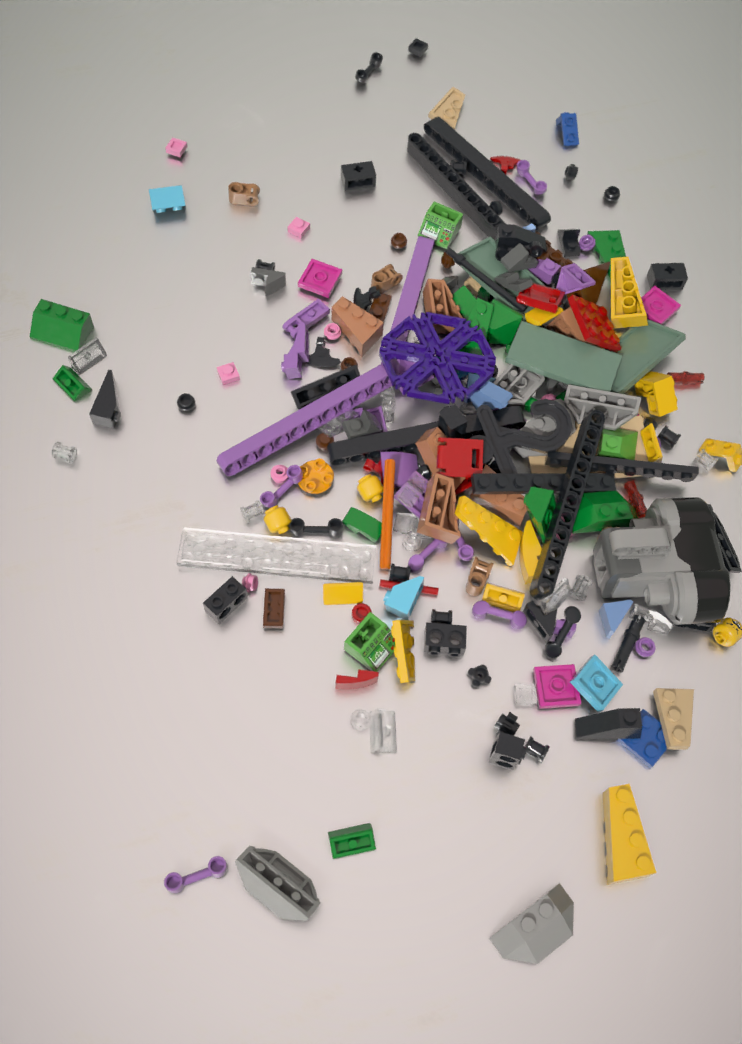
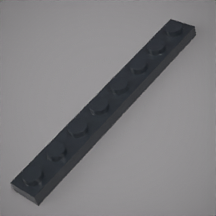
M547 453L545 465H549L552 468L568 467L572 453ZM594 456L590 472L605 471L606 473L613 474L623 473L626 476L642 475L645 478L660 477L664 480L679 479L682 482H691L699 474V467Z
M565 473L472 474L473 494L529 493L531 487L553 490L554 494H559ZM589 473L583 493L617 491L613 473Z

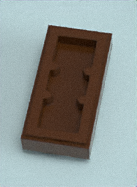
M265 588L263 628L283 629L285 589Z

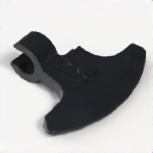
M372 286L368 292L362 294L361 289L356 288L353 303L366 311L372 305V299L380 297V290H377L376 286Z
M317 337L315 352L309 355V362L306 363L316 367H332L341 364L340 359L331 357L330 349L325 348V338Z

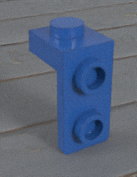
M565 112L560 114L556 119V126H562L563 146H577L579 144L576 113Z

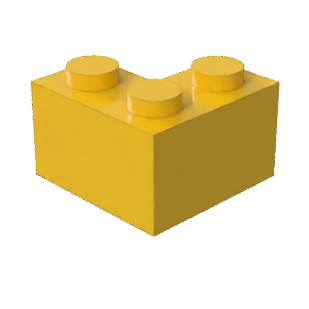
M650 371L634 384L636 395L647 398L649 414L661 417L678 410L677 397L674 390L675 383L671 375Z

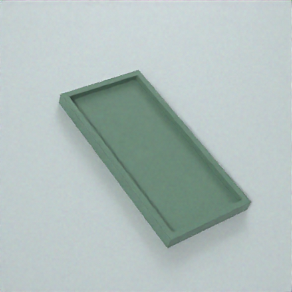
M488 237L458 253L466 257L470 264L496 284L498 283L495 281V277L509 272L495 257L496 242L492 237ZM460 266L497 301L524 315L522 321L526 322L525 313L534 309V307L525 305L527 308L522 313L471 272ZM527 269L512 271L518 272L519 279H531L532 283L545 286ZM498 284L514 298H517L519 291H513Z
M648 319V326L631 327L619 337L622 349L616 354L622 355L610 392L624 394L679 346L686 339V334Z
M521 321L505 362L568 385L610 392L622 355Z

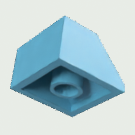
M182 185L149 189L152 210H156V213L166 212V208H173V211L182 210V206H185Z
M418 576L393 586L391 591L388 590L383 600L385 601L386 611L409 620L424 587V577Z

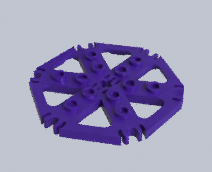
M421 312L420 318L412 314L411 319L409 315L383 337L381 341L382 347L379 349V357L392 386L395 385L396 390L404 387L402 394H407V397L450 404V402L455 404V397L460 398L461 402L464 401V396L466 400L470 398L493 376L496 357L481 328L477 331V325L470 328L471 321L466 322L467 319L426 312V315ZM433 325H445L455 329L440 341ZM412 330L415 332L420 344L396 339L405 331ZM470 341H474L478 344L484 356L460 352L459 350ZM392 359H400L416 363L402 375H396L390 361ZM455 370L476 373L480 378L470 387L465 388ZM434 373L443 393L438 395L421 392L418 390V386Z

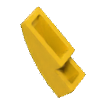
M530 520L526 521L519 549L521 573L525 584L532 582L542 550Z

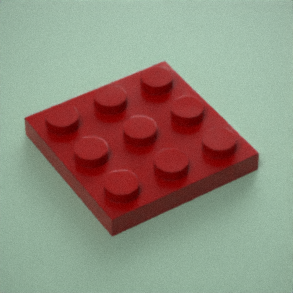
M571 295L568 301L584 340L616 353L621 350L620 339L613 330L614 325L607 316L608 311L606 308L596 305L594 302H589L582 297Z

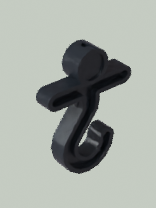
M543 399L534 401L530 407L531 415L535 418L549 417L556 425V430L553 434L541 436L498 426L491 408L484 404L478 407L477 417L485 436L476 435L470 439L483 440V467L488 465L494 457L500 473H517L509 453L510 450L518 447L544 454L557 451L565 445L571 434L572 421L569 412L563 405L554 400ZM472 450V465L475 467L476 450Z

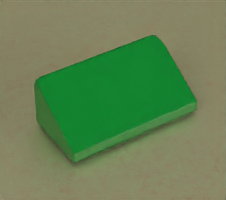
M465 285L458 289L452 298L455 305L459 306V312L462 317L467 319L477 299Z
M62 365L52 378L74 401L79 400L92 390L71 367Z
M371 823L328 832L333 859L376 850Z

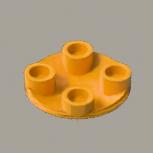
M323 459L311 460L300 466L303 477L298 485L302 490L310 494H319L331 487L334 481V472Z

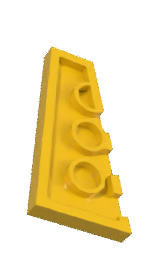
M459 497L454 514L467 527L475 530L484 543L487 542L492 546V551L497 555H501L508 566L514 565L523 532L468 497Z

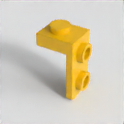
M707 438L699 448V452L702 454L726 458L729 471L737 472L739 467L742 466L741 444Z

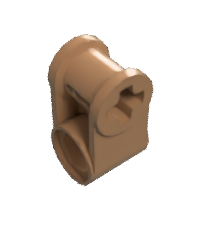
M239 182L229 184L230 203L256 206L259 203L258 194L260 193V187L258 185Z
M388 264L381 270L373 273L371 287L376 286L380 293H384L390 288L397 286L402 281L403 275L397 273L392 264Z
M475 556L465 588L469 595L479 596L482 593L494 563H486L478 560V557ZM472 583H478L480 586H475Z

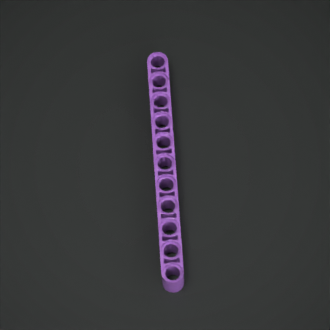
M418 236L391 330L409 315L412 319V314L416 312L435 239ZM410 330L405 331L396 340L407 342ZM392 359L390 362L396 373L397 359Z
M383 364L378 365L222 452L217 457V464L225 475L233 476L388 389L392 384Z

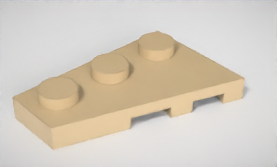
M452 87L429 112L428 117L433 119L439 116L455 129L465 94Z
M656 688L653 694L666 747L673 750H687L691 744L694 689Z

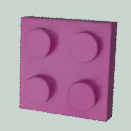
M311 259L298 281V287L329 298L342 276L343 269Z
M656 286L641 297L647 319L661 325L681 307L678 302Z
M575 664L533 668L539 709L581 705L580 693L570 683L576 675Z

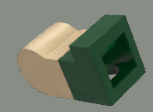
M471 276L464 282L467 289L477 298L486 302H490L494 298Z

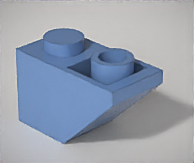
M489 381L480 387L469 399L476 410L484 404L493 410L506 407L513 395Z

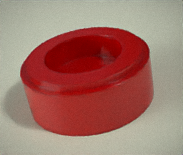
M364 603L355 605L352 609V619L360 624L369 612L372 613L371 608Z

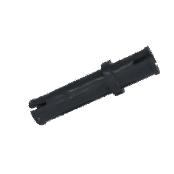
M634 615L629 628L625 630V637L611 665L613 670L616 671L618 667V672L622 673L624 671L636 641L640 639V631L646 622L642 616L638 622L639 615Z

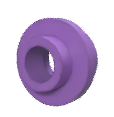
M591 235L582 236L579 241L580 249L583 251L593 249L595 247V239Z
M642 637L639 641L637 640L635 650L640 656L650 657L654 654L656 647L652 639ZM642 645L646 646L648 650H644Z

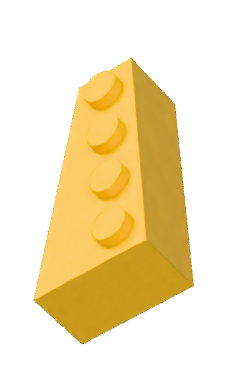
M629 257L611 258V322L614 328L648 326L647 315Z
M630 784L609 787L603 792L604 835L608 873L607 885L649 877L656 873V869Z

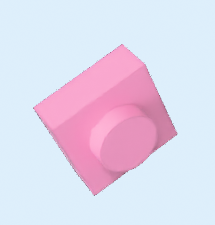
M172 137L165 148L166 153L181 158L187 148V142Z
M296 217L287 227L289 233L302 238L310 229V223Z
M234 362L217 367V372L223 385L240 380Z

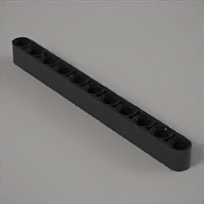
M437 116L424 124L425 133L457 162L463 163L467 161L466 170L528 225L532 223L536 227L535 230H539L551 221V216L546 209L443 119Z
M411 133L408 136V153L488 237H492L495 240L498 224L506 223L420 134Z
M520 406L492 410L498 426L518 430L526 424ZM477 414L464 416L468 421L465 439H470L476 435L485 436ZM438 421L332 442L327 445L330 464L338 466L379 458L380 452H409L418 450L416 442L427 430L437 427Z
M593 410L581 422L529 592L535 600H542L550 596L554 591L605 423V415L600 410ZM545 568L548 569L549 575L545 572ZM539 586L544 589V593L540 591Z

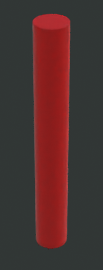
M380 579L379 587L392 589L393 586L402 582ZM424 586L421 593L438 596L439 588Z

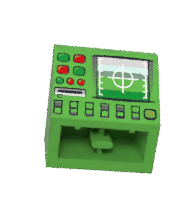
M434 201L426 212L418 236L435 239V245L447 249L461 229L463 213Z
M371 612L344 641V650L370 671L378 672L391 657L396 646L395 638H393L390 628Z

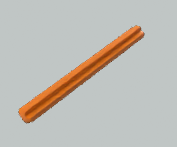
M386 459L384 466L380 568L384 570L391 568L395 481L394 459Z

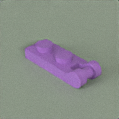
M318 298L287 320L282 328L286 332H290V335L296 339L298 326L295 328L294 325L305 323L308 329L330 313V308Z

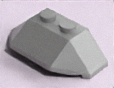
M510 364L493 383L512 393L513 397L508 401V404L524 405L544 383L545 378L543 375Z
M568 385L564 402L578 424H581L583 418L593 410H600L605 415L603 429L615 431L638 415L642 397Z
M561 398L554 400L563 405L569 412L572 421L570 436L573 435L576 431L575 418ZM533 417L523 426L521 431L541 436H550L555 432L556 425L549 417ZM518 447L513 448L523 458L528 456H546L544 453Z
M248 846L236 859L235 864L245 889L281 919L307 921L320 905L312 880L277 851Z
M559 883L489 939L504 959L538 964L573 936L574 902Z

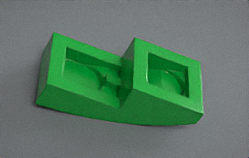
M351 507L342 520L346 527L355 533L360 532L374 543L381 536L382 523L356 508Z

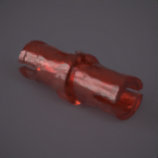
M688 371L667 373V375L672 376L674 383H682V385H688V383L703 384L701 380L705 378L704 373H688Z
M628 481L623 485L629 496L628 501L635 508L637 516L644 518L647 512L643 502L644 497L639 493L635 481Z

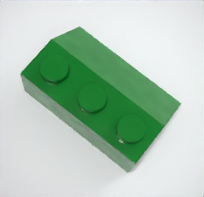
M41 299L33 311L30 339L79 353L94 325L90 313Z

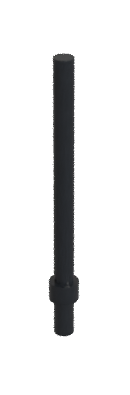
M450 247L446 250L445 253L453 258L457 265L463 266L522 313L526 310L527 307L518 303L516 298L470 264L466 257L456 253Z

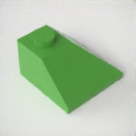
M619 428L615 431L603 429L599 439L597 456L635 460L638 432Z

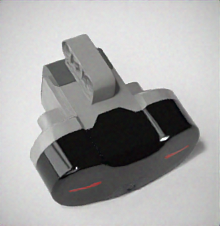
M699 497L657 498L648 508L645 518L631 519L629 527L607 528L600 533L593 549L597 583L603 598L644 597L648 606L662 605L664 613L676 625L719 623L724 619L730 601V573L724 564L716 534L715 518L708 504Z

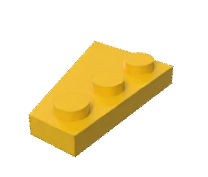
M414 620L392 621L391 633L393 638H395L396 645L394 647V655L398 660L397 676L401 683L415 681V657L411 653L414 637L410 634V628L414 627Z

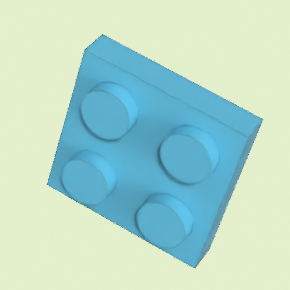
M595 654L587 660L570 681L598 713L605 709L623 685Z

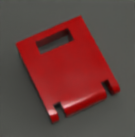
M532 283L533 286L519 292L516 298L518 303L556 314L564 299L565 292Z
M438 438V442H446V445L437 446L436 469H445V472H437L438 474L446 477L471 478L472 474L482 473L483 440ZM472 450H476V468H472Z

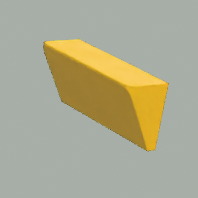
M559 307L555 314L534 308L525 313L527 323L540 326L562 313L563 309Z
M650 423L640 431L648 461L661 463L663 455L653 423Z
M363 583L323 584L324 605L363 603Z
M487 582L482 601L488 602L489 605L515 612L521 610L525 593Z

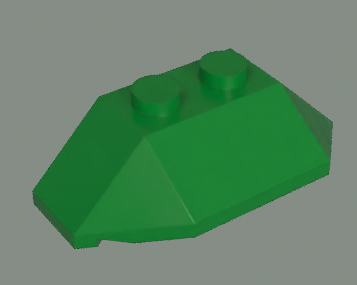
M618 491L583 493L572 534L601 531L606 527H629L630 520L638 519L639 517L636 509Z

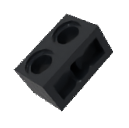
M454 404L444 407L439 412L437 427L447 438L465 439L468 421L457 405Z
M232 576L203 602L205 612L220 624L248 598L247 590Z
M426 622L423 652H428L430 655L448 654L451 657L464 655L467 626ZM436 637L440 642L433 643L430 638ZM457 639L460 644H452L450 640Z
M499 732L493 742L488 763L513 770L525 758L527 747L524 746L525 739Z

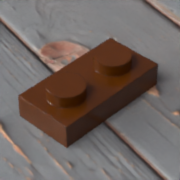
M380 293L379 298L373 299L369 313L385 323L392 295Z

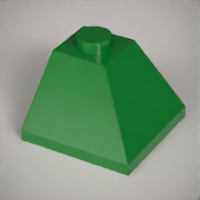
M493 299L491 304L494 305V310L488 329L487 342L489 344H508L513 342L524 315Z
M531 487L529 493L525 494L524 505H526L527 512L544 543L556 505L554 491Z

